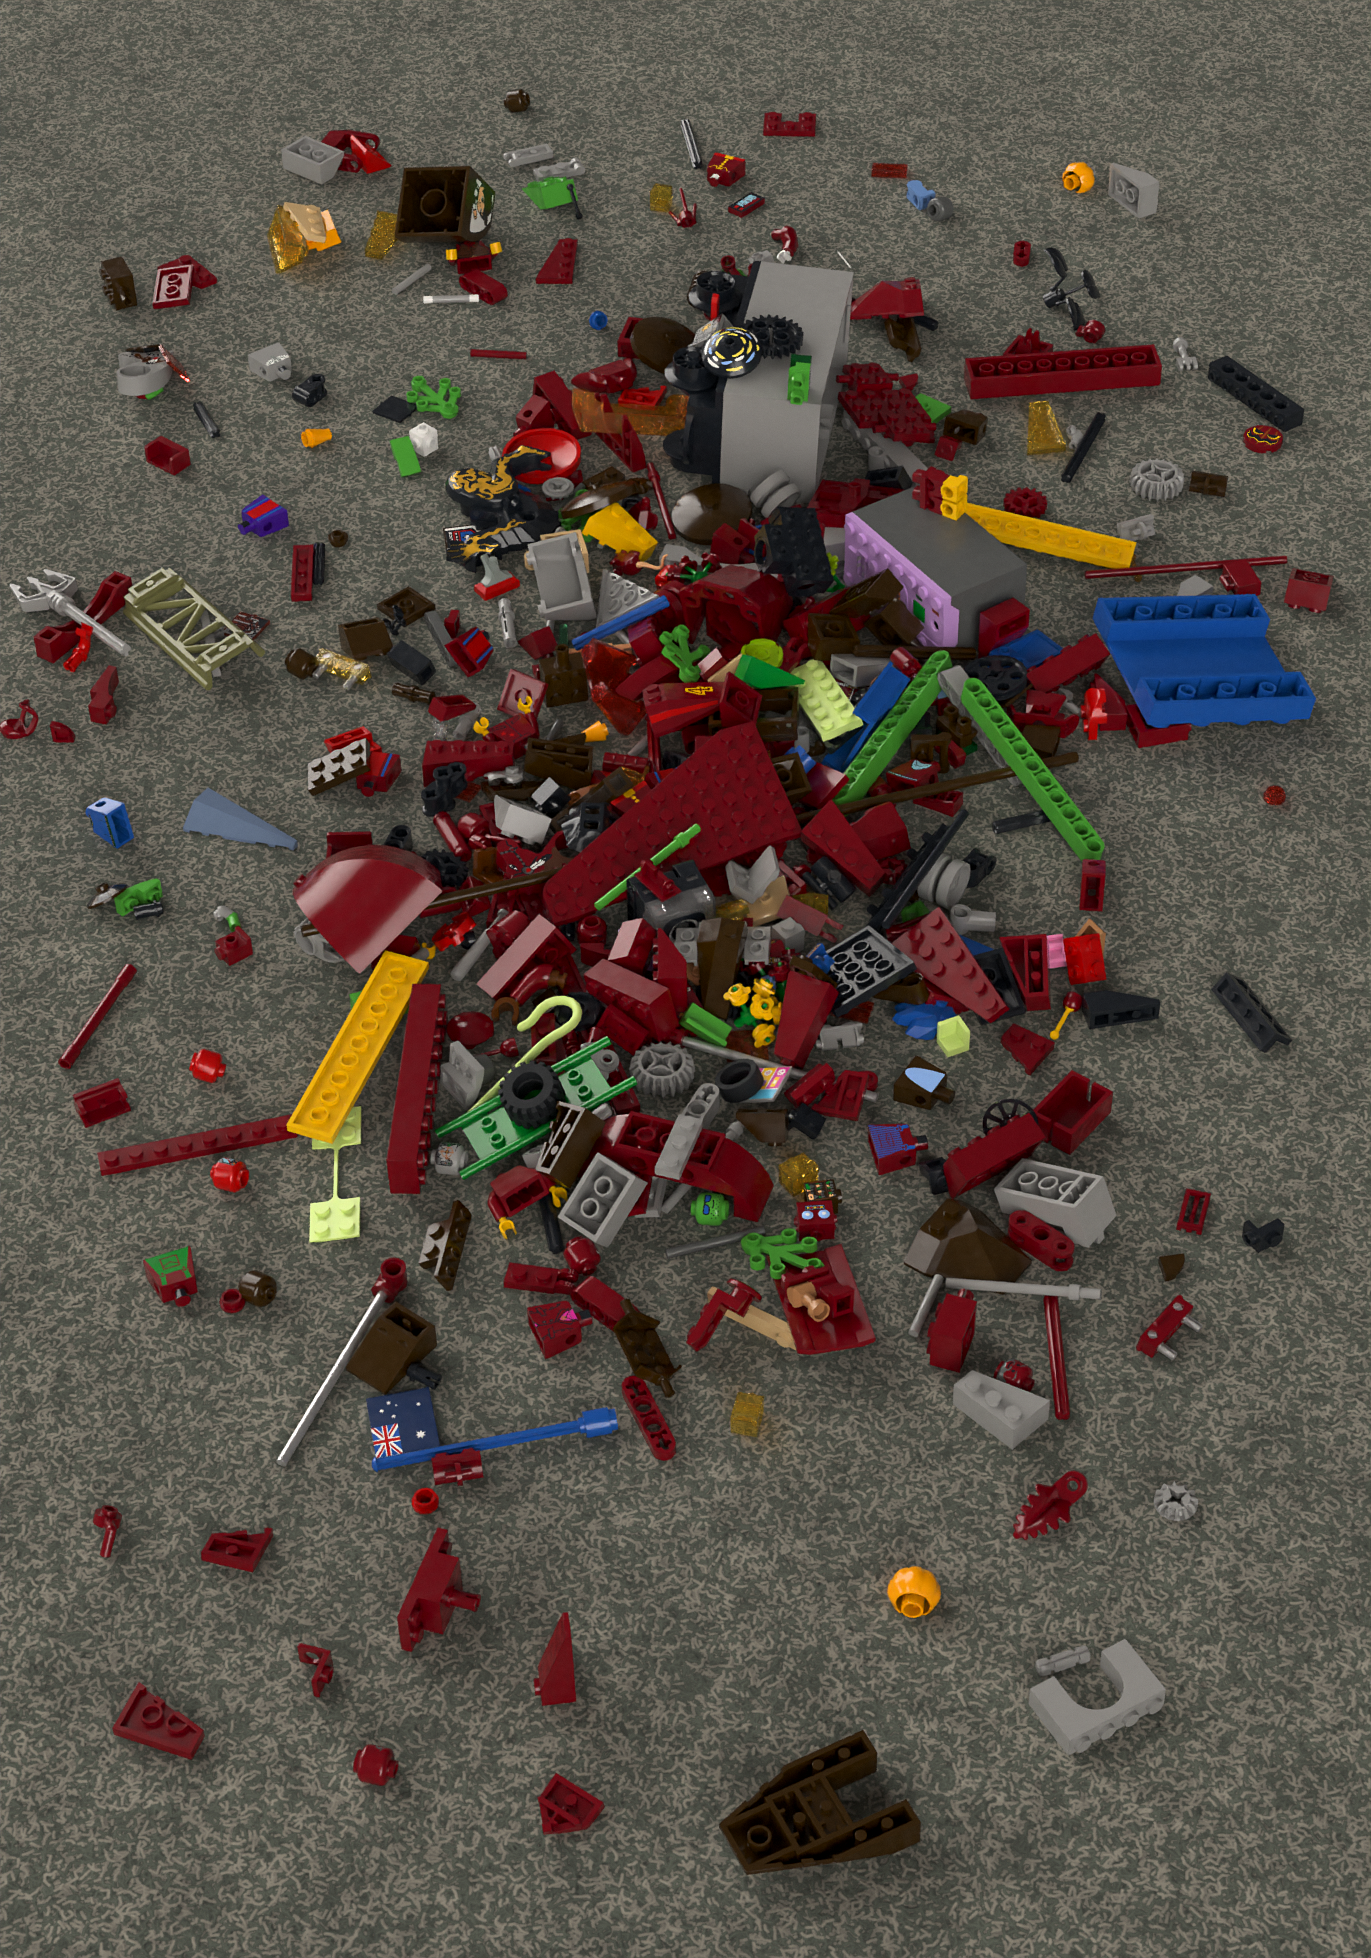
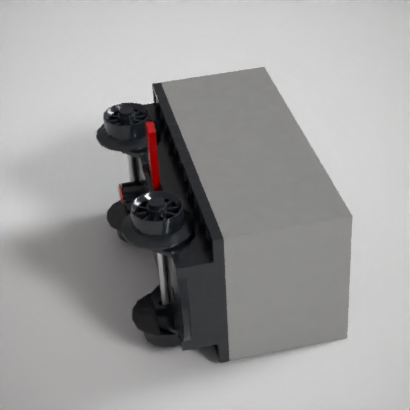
M754 260L749 277L731 275L722 271H709L699 275L697 286L693 287L689 292V302L693 307L704 311L711 318V321L724 314L733 327L740 328L742 323L746 324V320L752 321V317L759 319L760 315L766 318L770 314L773 318L776 315L780 319L786 317V321L792 319L793 324L798 323V327H802V332H804L803 345L800 346V350H796L795 354L812 356L810 391L808 401H803L802 405L791 404L790 400H787L792 353H790L789 357L782 355V359L778 356H775L774 359H771L770 356L763 359L762 355L758 366L752 372L739 378L727 379L715 376L705 368L701 356L702 348L685 347L677 350L673 355V362L668 364L665 369V379L669 384L685 393L689 400L687 403L685 428L673 431L663 440V450L670 456V463L674 468L687 473L712 475V484H728L740 489H749V497L766 478L777 471L783 470L790 478L789 484H795L801 490V496L796 502L809 503L819 485L839 403L837 399L838 393L842 391L843 383L836 382V376L844 375L842 372L843 365H847L854 272ZM769 328V331H770V345H773V343H772V329Z

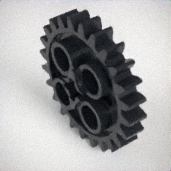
M768 314L764 318L760 315L759 319L752 317V321L746 320V324L742 323L740 327L751 331L758 337L762 346L763 359L767 356H770L771 359H774L775 356L782 359V355L789 357L790 353L795 354L796 350H800V346L803 345L804 332H802V327H798V323L793 324L792 319L786 321V317L780 319L776 315L773 318ZM769 328L772 329V343H773V345H770V331H769Z

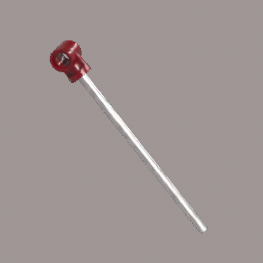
M676 1028L661 1040L663 1044H668L671 1041L673 1046L680 1044L681 1049L686 1046L734 1061L750 1059L757 1064L758 1068L787 1067L688 1037V1029L680 1028V1030ZM648 1034L646 1041L649 1046L651 1042L655 1045L660 1043ZM793 1068L789 1077L799 1080L808 1072ZM866 1090L864 1099L876 1103L879 1093Z
M388 1258L381 1264V1274L371 1288V1292L375 1296L374 1300L276 1460L278 1465L284 1467L287 1465L383 1303H392L397 1294L406 1288L408 1284L406 1264L400 1258Z

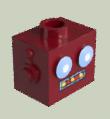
M832 1200L796 1202V1216L793 1218V1221L797 1227L796 1231L798 1232L799 1241H802L805 1237H814L817 1241L835 1239L837 1215L833 1213Z

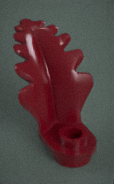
M1072 1470L1065 1473L1052 1486L1037 1484L1035 1489L1038 1496L1028 1494L1027 1496L1031 1507L1027 1505L1020 1507L1024 1515L1018 1514L1016 1516L1019 1524H1013L1015 1529L1013 1537L1015 1539L1023 1538L1027 1540L1029 1534L1032 1538H1037L1038 1530L1042 1535L1048 1533L1047 1524L1054 1530L1059 1529L1058 1519L1069 1523L1071 1520L1070 1506L1081 1498L1088 1489V1481L1085 1475L1079 1471ZM1070 1481H1075L1078 1488L1072 1489L1069 1484Z

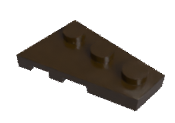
M546 780L522 781L520 785L501 781L496 786H489V781H481V790L493 802L495 795L506 799L525 801Z

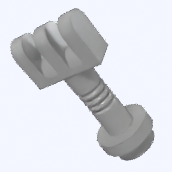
M1182 337L1176 338L1173 342V349L1179 352L1181 357L1176 359L1178 371H1183V366H1185L1186 370H1190V365H1192L1194 370H1197L1198 363L1196 357H1188L1186 351L1188 342Z

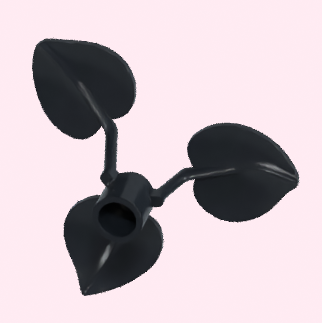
M1046 248L1043 251L1049 255L1056 272L1061 278L1050 288V292L1043 295V300L1048 308L1067 303L1073 328L1076 331L1080 325L1085 324V318L1080 306L1074 303L1071 297L1066 298V296L1085 287L1093 299H1097L1100 296V292L1088 270L1081 272L1085 284L1067 292H1064L1062 288L1058 289L1057 287L1067 277L1066 271H1068V266L1059 250L1056 248Z

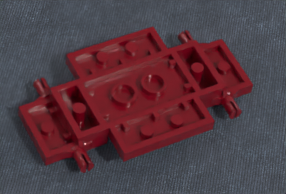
M874 362L869 364L852 363L851 365H843L842 372L844 375H837L836 382L847 383L849 390L839 392L837 399L859 429L872 428L873 433H881L884 438H891L893 442L930 439V431L936 430V423H931V417L913 393L906 388L892 390V381L899 380L898 373H886L879 364Z

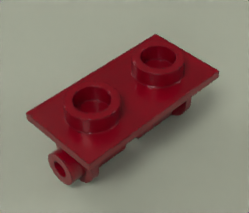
M643 859L640 862L641 871L634 874V876L660 901L664 902L681 893V890L675 885L674 881L668 879L654 866L652 860Z

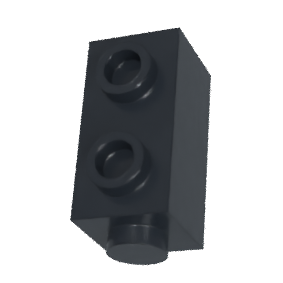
M402 640L393 646L387 654L396 669L420 685H424L436 672L429 658Z

